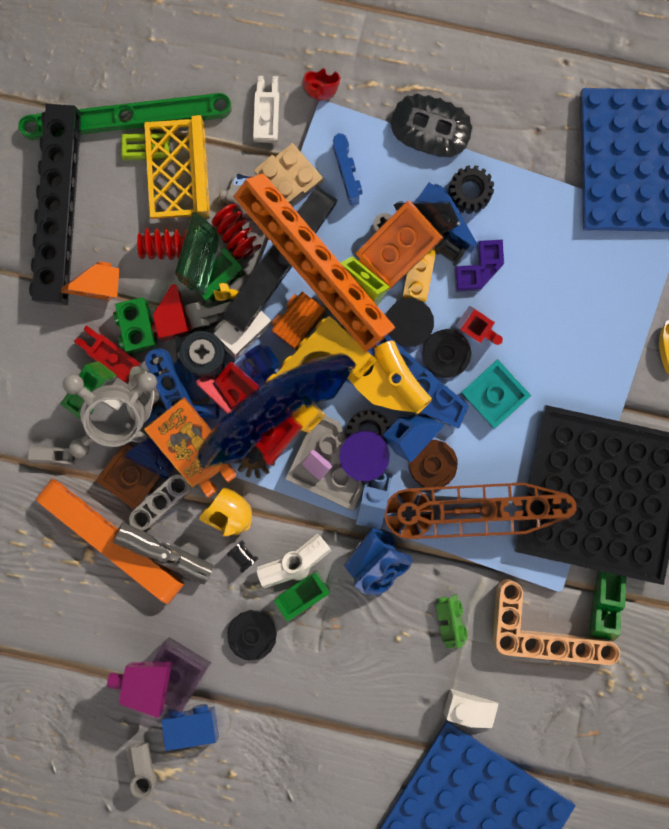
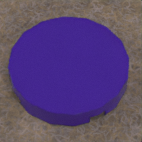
M373 431L354 432L344 440L340 447L339 459L342 469L355 480L370 481L376 479L385 472L389 465L390 453L387 443L380 435Z

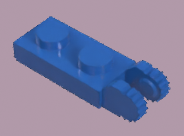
M338 133L337 135L335 134L333 139V150L349 205L353 206L359 204L360 195L363 194L360 181H355L353 172H356L353 158H348L349 142L346 135Z

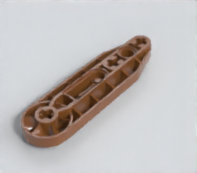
M523 482L408 488L397 491L389 498L384 517L386 525L391 532L400 538L406 539L527 534L570 518L574 515L577 505L574 498L566 493ZM522 485L534 488V496L512 497L511 486ZM508 486V497L486 498L485 487ZM482 487L483 499L460 500L461 488ZM457 489L458 500L435 501V490ZM537 489L553 493V495L538 496ZM432 490V501L420 491ZM419 493V494H420V497H419L417 503L414 504L413 502H414V500H415L417 494ZM398 494L404 502L402 505L396 497ZM547 499H551L550 504H559L561 499H563L564 503L569 504V508L565 509L563 514L561 509H551L552 515H548L550 506ZM521 500L526 501L524 506L526 516H522L523 511H514L513 516H510L509 512L504 511V506H508L509 501H512L514 506H523ZM534 500H539L543 504V511L539 515L533 514L530 510V504ZM481 503V508L480 506L471 508L459 507L455 508V510L444 511V504ZM433 505L440 506V520H434L435 512ZM408 506L413 507L412 511L416 510V516L412 517V521H407V517H403V512L407 511ZM432 511V514H421V512ZM482 512V518L444 520L445 514H480ZM397 513L398 516H387V514ZM555 518L553 521L540 525V519ZM536 519V527L526 531H514V520ZM510 520L511 532L488 533V521ZM485 522V533L463 534L462 523ZM415 523H417V525H418L419 528L421 529L422 533H420V531L418 530V528H417V526L415 525ZM459 523L460 534L437 535V524ZM405 524L404 527H403V529H402V532H401V534H400L399 531H400L402 525ZM434 524V535L422 536Z

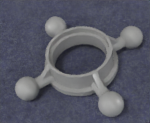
M150 372L140 374L137 378V385L132 390L117 385H106L92 392L84 387V382L80 376L76 374L68 375L63 381V388L68 394H78L84 399L81 407V421L87 433L82 439L77 438L70 443L69 451L71 455L76 458L85 457L89 452V445L92 442L107 447H118L129 443L131 440L138 441L141 444V450L145 454H156L160 448L150 436H146L140 431L144 423L145 411L139 398L144 392H151L156 388L157 379L155 375ZM119 400L132 409L135 421L123 433L107 434L101 432L93 425L90 419L91 410L102 401Z

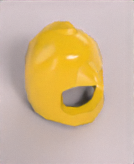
M224 487L211 506L204 509L199 516V520L221 531L223 536L238 535L250 528L252 510L250 504L241 495Z

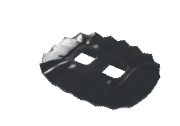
M419 93L413 96L406 95L402 101L398 102L391 119V129L398 141L407 147L438 157H453L460 154L467 147L473 129L470 116L464 112L463 108L455 107L452 102H445L442 98H434L431 95L422 96ZM416 114L428 118L426 127L413 124ZM438 122L451 126L448 135L436 131Z

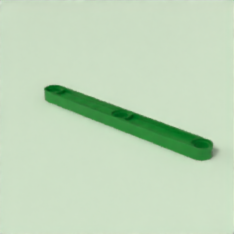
M214 93L78 109L82 113L80 135L144 128V122L192 119L191 116L198 115L202 116L203 121L222 119L230 115L232 105L227 95ZM223 100L227 103L224 111L215 110L214 105L217 101ZM122 112H131V120L128 122L120 121L119 118ZM42 113L26 115L20 119L18 128L25 138L40 140V137L43 136ZM30 122L36 123L37 127L33 133L25 132L26 124ZM64 128L58 129L55 137H60L64 133Z

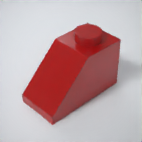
M173 284L153 314L155 322L151 323L154 336H158L162 342L173 340L175 336L181 338L190 335L181 291L177 284Z

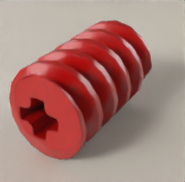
M230 204L221 209L214 216L211 223L213 227H218V235L222 236L223 243H228V251L233 252V258L238 260L251 256L262 246L261 244L253 245L257 237H248L252 229L242 228L247 221L244 219L238 221L237 219L242 213L240 211L233 213L232 211L236 208V204Z
M146 228L144 235H141L139 232L137 236L139 258L144 259L148 255V258L153 260L157 255L160 260H163L167 254L169 260H174L176 255L179 261L184 260L185 255L189 259L190 236L188 230L185 229L183 236H180L178 229H175L173 236H170L169 230L165 229L163 236H161L158 228L155 229L154 235H151L149 228Z

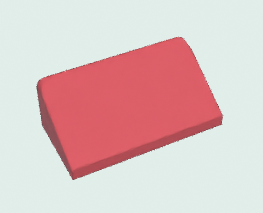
M200 377L196 384L231 418H235L238 414L230 406L216 384L215 380L217 377Z

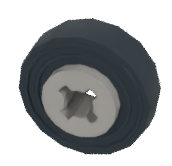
M199 331L190 334L184 339L180 346L179 355L185 370L192 375L203 377L219 370L223 364L225 352L224 346L218 337L209 332Z

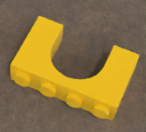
M330 316L322 319L316 325V331L310 337L301 341L298 346L299 349L295 354L283 361L282 368L266 380L263 388L266 393L303 426L301 430L310 433L326 416L309 399L304 391L302 381L307 366L316 358L333 356L354 375L361 378L377 361L368 351L365 352L356 340Z

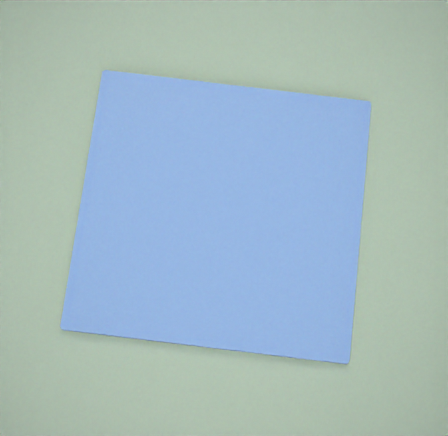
M319 101L301 153L323 177L324 182L318 187L338 199L334 209L316 235L339 262L351 256L359 261L360 259L355 253L374 235L372 228L376 216L381 213H389L393 216L397 212L394 204L398 201L415 202L428 182L433 185L438 184L442 186L448 194L449 184L453 175L457 174L460 168L464 170L468 165H470V168H474V165L479 166L478 170L480 171L484 168L486 170L485 174L488 175L490 173L492 176L490 181H494V193L484 209H481L478 213L473 211L472 214H467L465 210L463 213H459L476 242L503 239L504 265L480 291L456 292L455 266L452 265V261L443 255L435 254L428 298L424 302L431 309L434 316V328L431 334L443 329L456 330L468 340L467 342L472 352L469 365L465 371L456 377L446 379L433 374L443 385L447 386L469 405L459 429L442 423L444 427L432 439L447 443L454 450L458 458L455 477L448 485L443 487L521 482L528 484L543 407L545 405L619 421L669 273V232L583 230V192L581 188L468 149H464L460 154L453 157H438L407 147L398 141L392 132L391 123L328 101ZM338 133L346 135L349 142L348 158H353L356 172H353L355 181L359 180L363 194L360 195L359 204L353 206L349 205L333 150V139L335 134L337 135ZM469 181L462 185V193L468 198H475L480 194V188L475 182ZM311 193L293 207L296 212L299 211ZM383 222L380 223L379 229L384 225ZM269 239L260 263L274 245ZM443 239L435 246V251L437 250L438 246L443 241ZM477 244L471 253L466 250L456 266L478 265ZM293 267L261 310L272 323L279 313L283 315L289 307L286 304L294 294L298 296L303 291L326 309L322 319L330 316L341 325L338 319ZM406 275L392 289L386 292L379 303L378 308L385 316H387L388 310L395 302L404 299L403 291ZM471 306L495 322L491 330L502 336L503 342L500 345H496L484 338L479 343L455 325L467 308ZM272 325L236 360L228 352L225 357L226 366L229 362L235 363L262 389L265 386L266 380L282 368L283 361L287 357L293 356L296 352L272 333ZM315 327L307 337H310L316 331ZM424 343L416 347L401 346L420 365L427 369L422 358ZM327 356L313 360L303 374L302 382L306 395L326 416L340 422L345 438H347L346 429L348 422L352 416L362 410L369 409L380 412V414L386 417L390 427L399 417L423 415L421 413L415 414L414 412L393 410L372 404L354 385L322 372ZM248 357L251 358L255 367H251L253 365H251L249 362H245L247 364V368L251 369V371L253 369L254 371L258 370L257 372L253 373L255 375L254 378L251 377L249 373L250 370H247L246 366L242 363ZM498 359L532 396L496 429H493L461 395V392ZM210 398L209 404L216 403ZM219 406L220 416L218 419H203L232 454V457L227 461L237 472V478L343 516L357 519L362 493L352 511L285 479L307 432L300 430L277 458L275 466L265 465L270 471L269 474H265L260 469L261 478H256L255 470H253L251 477L248 478L246 477L248 468L242 472L237 470L243 462L234 463L235 458H241V454L235 453L234 450L237 448L243 451L245 448L241 446L240 441L244 440L249 446V437L251 436L247 428L240 422L239 416L231 418ZM365 423L359 428V432L373 431L378 434L377 427L372 423ZM387 444L390 458L389 465L384 473L392 474L388 500L400 490L426 488L420 486L412 478L408 468V460L395 454L390 445ZM257 450L254 454L250 453L249 458L252 459L250 461L252 464L255 461L260 462L261 456L258 455L260 452ZM522 485L511 486L512 497L525 496L527 487ZM508 486L485 487L486 498L508 497ZM482 487L461 488L460 500L483 499ZM457 489L435 490V501L458 500ZM432 490L420 491L432 501ZM419 493L417 494V496H416V498H415V500H414V502H413L414 504L417 503V501H418V499H419V497H420V494H419ZM398 494L396 497L402 505L404 502ZM509 501L508 506H504V511L509 512L510 516H513L514 511H522L523 506H514L512 501ZM481 503L444 504V511L455 510V508L459 507L471 508L480 506L481 508ZM433 505L435 512L434 520H440V506ZM408 506L407 511L403 512V517H407V521H412V517L416 516V510L412 511L413 507ZM432 511L421 512V514H432ZM482 512L480 514H445L444 520L482 518ZM397 513L387 514V516H398ZM384 517L381 529L391 532V530L386 525ZM510 520L488 521V533L511 532ZM514 520V531H518L520 520ZM485 522L462 523V533H485ZM415 523V525L417 526V528H418V530L420 531V533H422V531H421V529L419 528V526L417 525V523ZM459 523L437 524V535L460 534ZM405 524L402 525V527H401V529H400V531H399L400 534H401L402 529H403V527H404ZM434 524L422 536L434 535ZM517 534L411 539L557 592L563 590L571 564L514 552Z

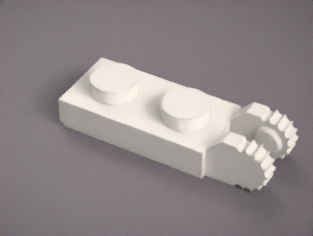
M258 76L257 92H255L253 140L260 143H278L280 99L278 76H273L271 80L272 92H264L265 80L263 76Z

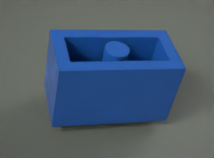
M200 704L194 706L193 710L183 711V708L168 710V714H165L161 720L165 751L213 744L219 738L215 706L208 707V704Z

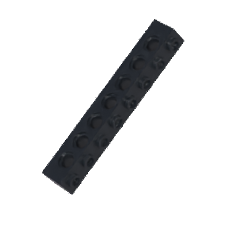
M46 104L45 112H42L41 116L44 133L40 137L42 160L38 162L40 185H37L36 196L39 203L38 209L35 210L34 214L37 231L33 235L35 258L31 260V270L34 273L33 282L29 286V294L32 297V301L42 304L68 305L69 294L61 293V288L70 282L82 117V113L75 105ZM64 128V133L60 137H55L57 130ZM62 152V158L54 162V156ZM60 176V183L52 186L53 179ZM58 200V208L51 211V203ZM56 224V233L49 235V228ZM55 249V256L48 260V251ZM53 273V281L50 284H46V275Z

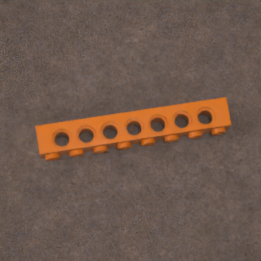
M264 173L244 181L234 194V199L365 352L381 342L396 328Z

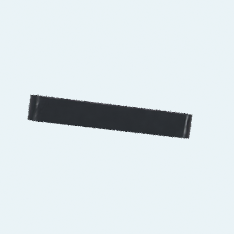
M316 186L297 213L316 234L334 209L338 199ZM273 245L222 318L243 333L248 330L292 268V265L275 245Z

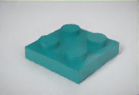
M498 359L461 392V395L493 429H496L532 396Z

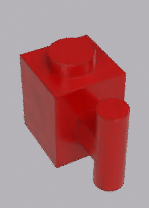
M471 306L467 308L455 325L479 343L484 338L496 345H500L503 342L502 336L491 330L495 322Z

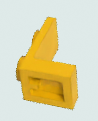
M435 247L407 273L403 298L427 301L435 261Z

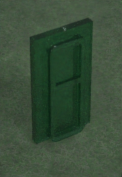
M196 211L192 212L175 274L178 280L190 290H196L204 295L209 284L221 235H218L217 229Z

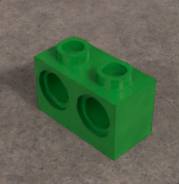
M142 297L115 303L116 311L113 312L116 325H120L122 335H118L121 349H125V352L132 355L159 348L157 338L154 336L151 327L153 319L149 302ZM134 309L137 310V317L131 321L127 320L128 312ZM136 333H142L143 336L139 344L132 343V337Z

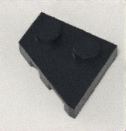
M398 201V202H396V203L394 204V207H395L396 211H398V209H399L405 202H403V201ZM428 201L412 202L440 235L460 225L449 201H437L436 203Z

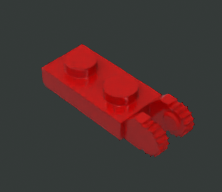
M86 325L83 330L89 336L94 337L96 342L92 347L78 337L74 342L87 351L86 354L110 369L123 382L128 383L131 369L135 366L140 367L142 364L104 335H99Z

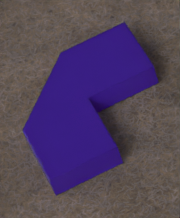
M503 239L478 241V265L455 266L456 292L480 291L504 265Z

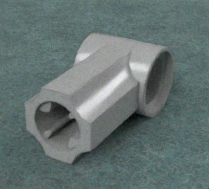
M149 742L136 743L126 747L131 776L130 790L134 797L139 799L148 797L157 785V776L153 770ZM140 778H144L149 782L148 789H144L139 785Z

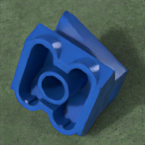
M373 528L344 564V567L354 578V586L363 594L379 596L386 592L399 576L409 570L413 563L410 555L396 550L397 543L391 533Z

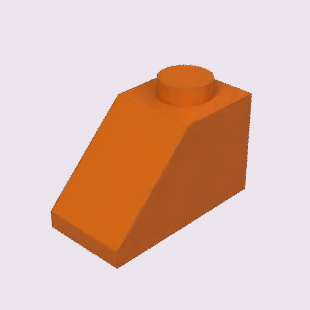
M97 262L63 286L61 293L108 301L117 298L120 268L111 267L112 264L108 262Z

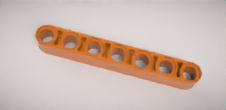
M51 479L35 498L44 508L162 602L170 604L185 585L178 576L168 568L158 564L154 558L143 557L113 543L112 541L118 528L57 480Z

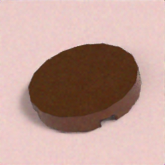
M431 440L412 462L408 461V468L412 478L420 486L426 488L448 485L457 472L458 458L454 450L447 443L439 440Z

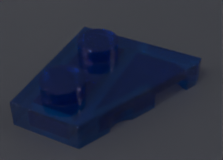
M151 437L128 451L124 456L165 479L170 477L175 467Z

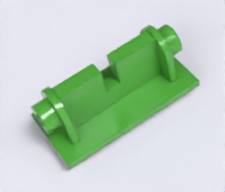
M457 594L449 597L448 601L446 596L437 598L438 603H435L438 620H448V624L440 625L442 642L446 645V648L457 646V649H460L466 644L468 639L467 628L463 625L461 618L463 615L462 602L458 600Z

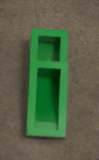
M598 571L592 602L589 636L609 641H615L621 636V614L625 609L626 597L625 576Z

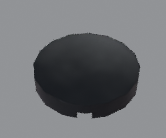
M404 298L395 302L388 310L386 316L396 327L388 336L400 346L416 347L423 344L431 336L434 328V316L431 309L423 301L415 298Z
M443 329L434 332L423 345L422 358L424 365L428 371L437 377L446 379L456 377L465 371L471 360L472 352L467 342L468 340L456 330Z
M259 610L241 612L232 620L228 627V644L233 653L243 660L262 659L272 651L276 643L277 630L275 623L269 615Z

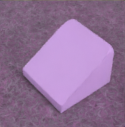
M315 450L309 453L302 464L318 480H321L332 468V465Z

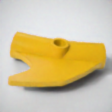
M388 341L374 348L377 361L374 363L373 370L368 376L359 378L352 372H346V377L355 388L374 405L418 414L432 400L430 395L410 372L395 341ZM401 376V381L395 383V378Z

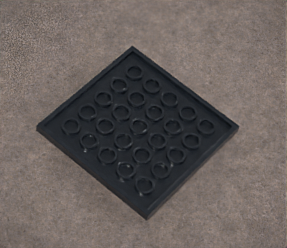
M545 405L543 407L528 484L572 496L577 505L574 515L565 520L527 534H517L514 552L664 585L669 562V432ZM527 487L525 496H534V488ZM537 489L538 496L553 495V493ZM547 499L550 506L548 515H552L551 509H561L563 514L564 510L569 508V504L564 503L563 499H561L559 504H550L551 499ZM524 500L523 509H522V511H523L522 516H526L525 509H524L525 502H526L525 500ZM539 500L531 502V512L535 515L542 513L544 508L542 502ZM555 518L540 519V525L553 521ZM536 519L520 520L518 531H526L536 527Z

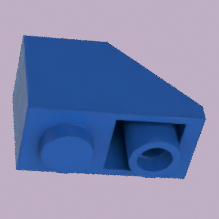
M426 415L399 417L383 434V437L395 454L412 462L444 426L442 423Z

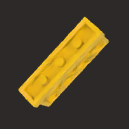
M201 115L191 116L192 119L144 122L151 219L191 216L210 218L205 126ZM188 127L189 134L183 141H180L173 135L178 128ZM151 129H162L167 134L157 143L151 138ZM170 137L179 144L171 154L162 148ZM183 148L190 153V159L184 165L175 159V156ZM158 150L168 157L160 167L153 162V156ZM171 161L181 168L173 178L163 171ZM184 172L190 175L192 182L185 189L176 182ZM160 173L169 180L161 191L154 186V180ZM173 184L182 191L174 202L165 195ZM187 195L193 200V210H182L178 203ZM161 197L171 204L165 212H156L155 204Z

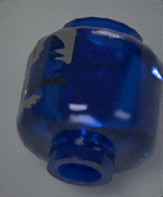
M258 344L244 353L245 358L242 363L253 380L262 378L266 382L271 375L276 374L275 369L279 366V360L269 346Z

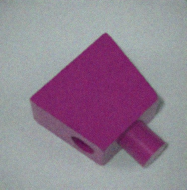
M130 662L125 666L124 674L110 672L107 688L121 690L119 697L120 705L159 718L164 711L172 662Z

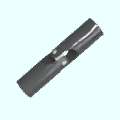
M124 522L119 526L112 541L138 555L154 558L158 564L203 585L207 582L213 570V564L171 544L163 542L161 544L154 536ZM171 550L178 553L179 559L176 562L166 563L170 558Z

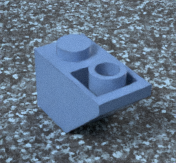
M383 473L376 479L365 481L356 524L378 530L381 529L386 512L392 474Z

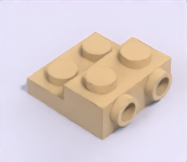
M293 143L276 157L271 155L254 169L256 176L264 173L292 207L311 193L316 186L324 182L323 177Z

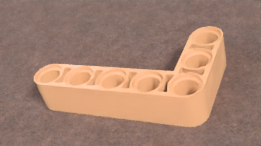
M504 579L498 583L492 641L500 653L508 656L613 665L619 660L620 650L616 644L609 640L587 636L520 630L523 589L517 582L510 579ZM509 585H513L515 588L514 595L506 598L504 596V589ZM508 610L512 611V620L504 623L502 621V614ZM510 636V645L505 648L500 647L502 637ZM534 638L536 640L535 647L531 650H526V641ZM554 641H560L561 646L557 652L550 651V646ZM584 643L585 651L577 655L575 651L577 645ZM609 645V654L606 657H602L601 649Z

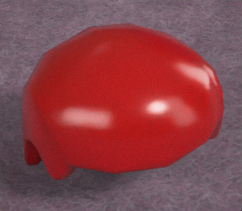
M325 68L318 72L309 71L304 74L302 88L309 97L318 101H326L335 96L341 77L337 71L333 72L332 75L327 74Z

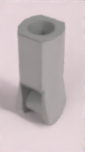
M29 447L28 461L30 463L75 464L72 461L73 456L69 448ZM57 451H63L62 461H57Z

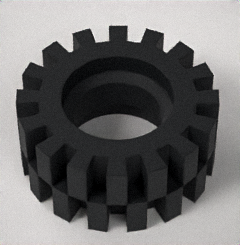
M468 165L464 170L460 168L457 174L453 175L449 184L448 194H450L455 206L460 208L459 212L463 213L465 210L467 214H472L473 211L478 213L491 200L494 193V181H490L492 176L490 173L486 175L484 168L480 171L478 170L479 166L474 165V168H470V165ZM469 181L475 182L480 188V194L475 198L466 197L462 193V185Z
M369 409L362 410L352 416L348 422L346 437L354 432H358L363 424L372 423L377 427L378 435L388 444L383 434L390 428V423L380 412Z

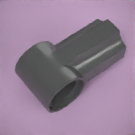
M231 299L224 301L215 300L208 303L196 302L184 306L189 331H201L211 327L212 324L221 322L226 310L231 305Z

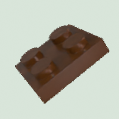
M127 443L120 447L96 482L135 510L146 499L166 470L133 445Z

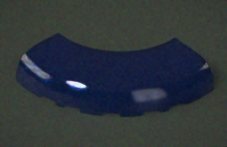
M342 353L324 356L298 365L257 388L235 405L206 437L198 449V459L201 467L206 469L244 460L256 444L263 439L262 433H265L271 427H277L292 417L293 413L303 405L308 408L334 399L356 367L355 362L348 355Z

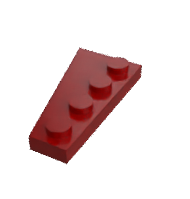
M229 362L215 382L230 406L237 412L242 425L249 431L256 447H259L266 463L272 465L303 426L235 363Z

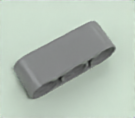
M182 475L171 476L132 511L129 517V524L141 531L150 529L191 492L192 487ZM178 479H182L185 482V489L181 493L174 489V483ZM160 495L164 496L167 501L164 509H159L156 506V499ZM141 512L145 513L148 517V522L145 526H141L137 520Z

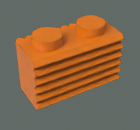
M303 291L298 296L294 294L286 304L289 307L283 315L279 313L271 323L273 326L272 333L295 351L298 349L301 341L307 338L326 313L324 307Z

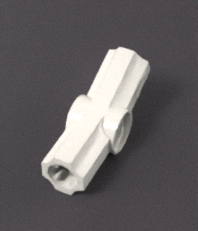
M317 533L298 550L287 553L282 559L258 566L257 574L261 586L265 589L292 579L298 581L306 578L310 571L309 569L332 550ZM300 562V566L297 569L291 570L294 563Z

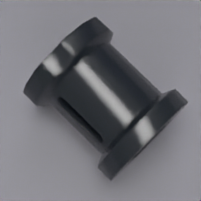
M446 235L435 251V254L443 255L452 261L453 266H456L466 252L467 247L459 246L450 240L449 235Z
M243 540L226 554L228 557H232L239 565L241 573L259 559L257 556H253L245 547Z

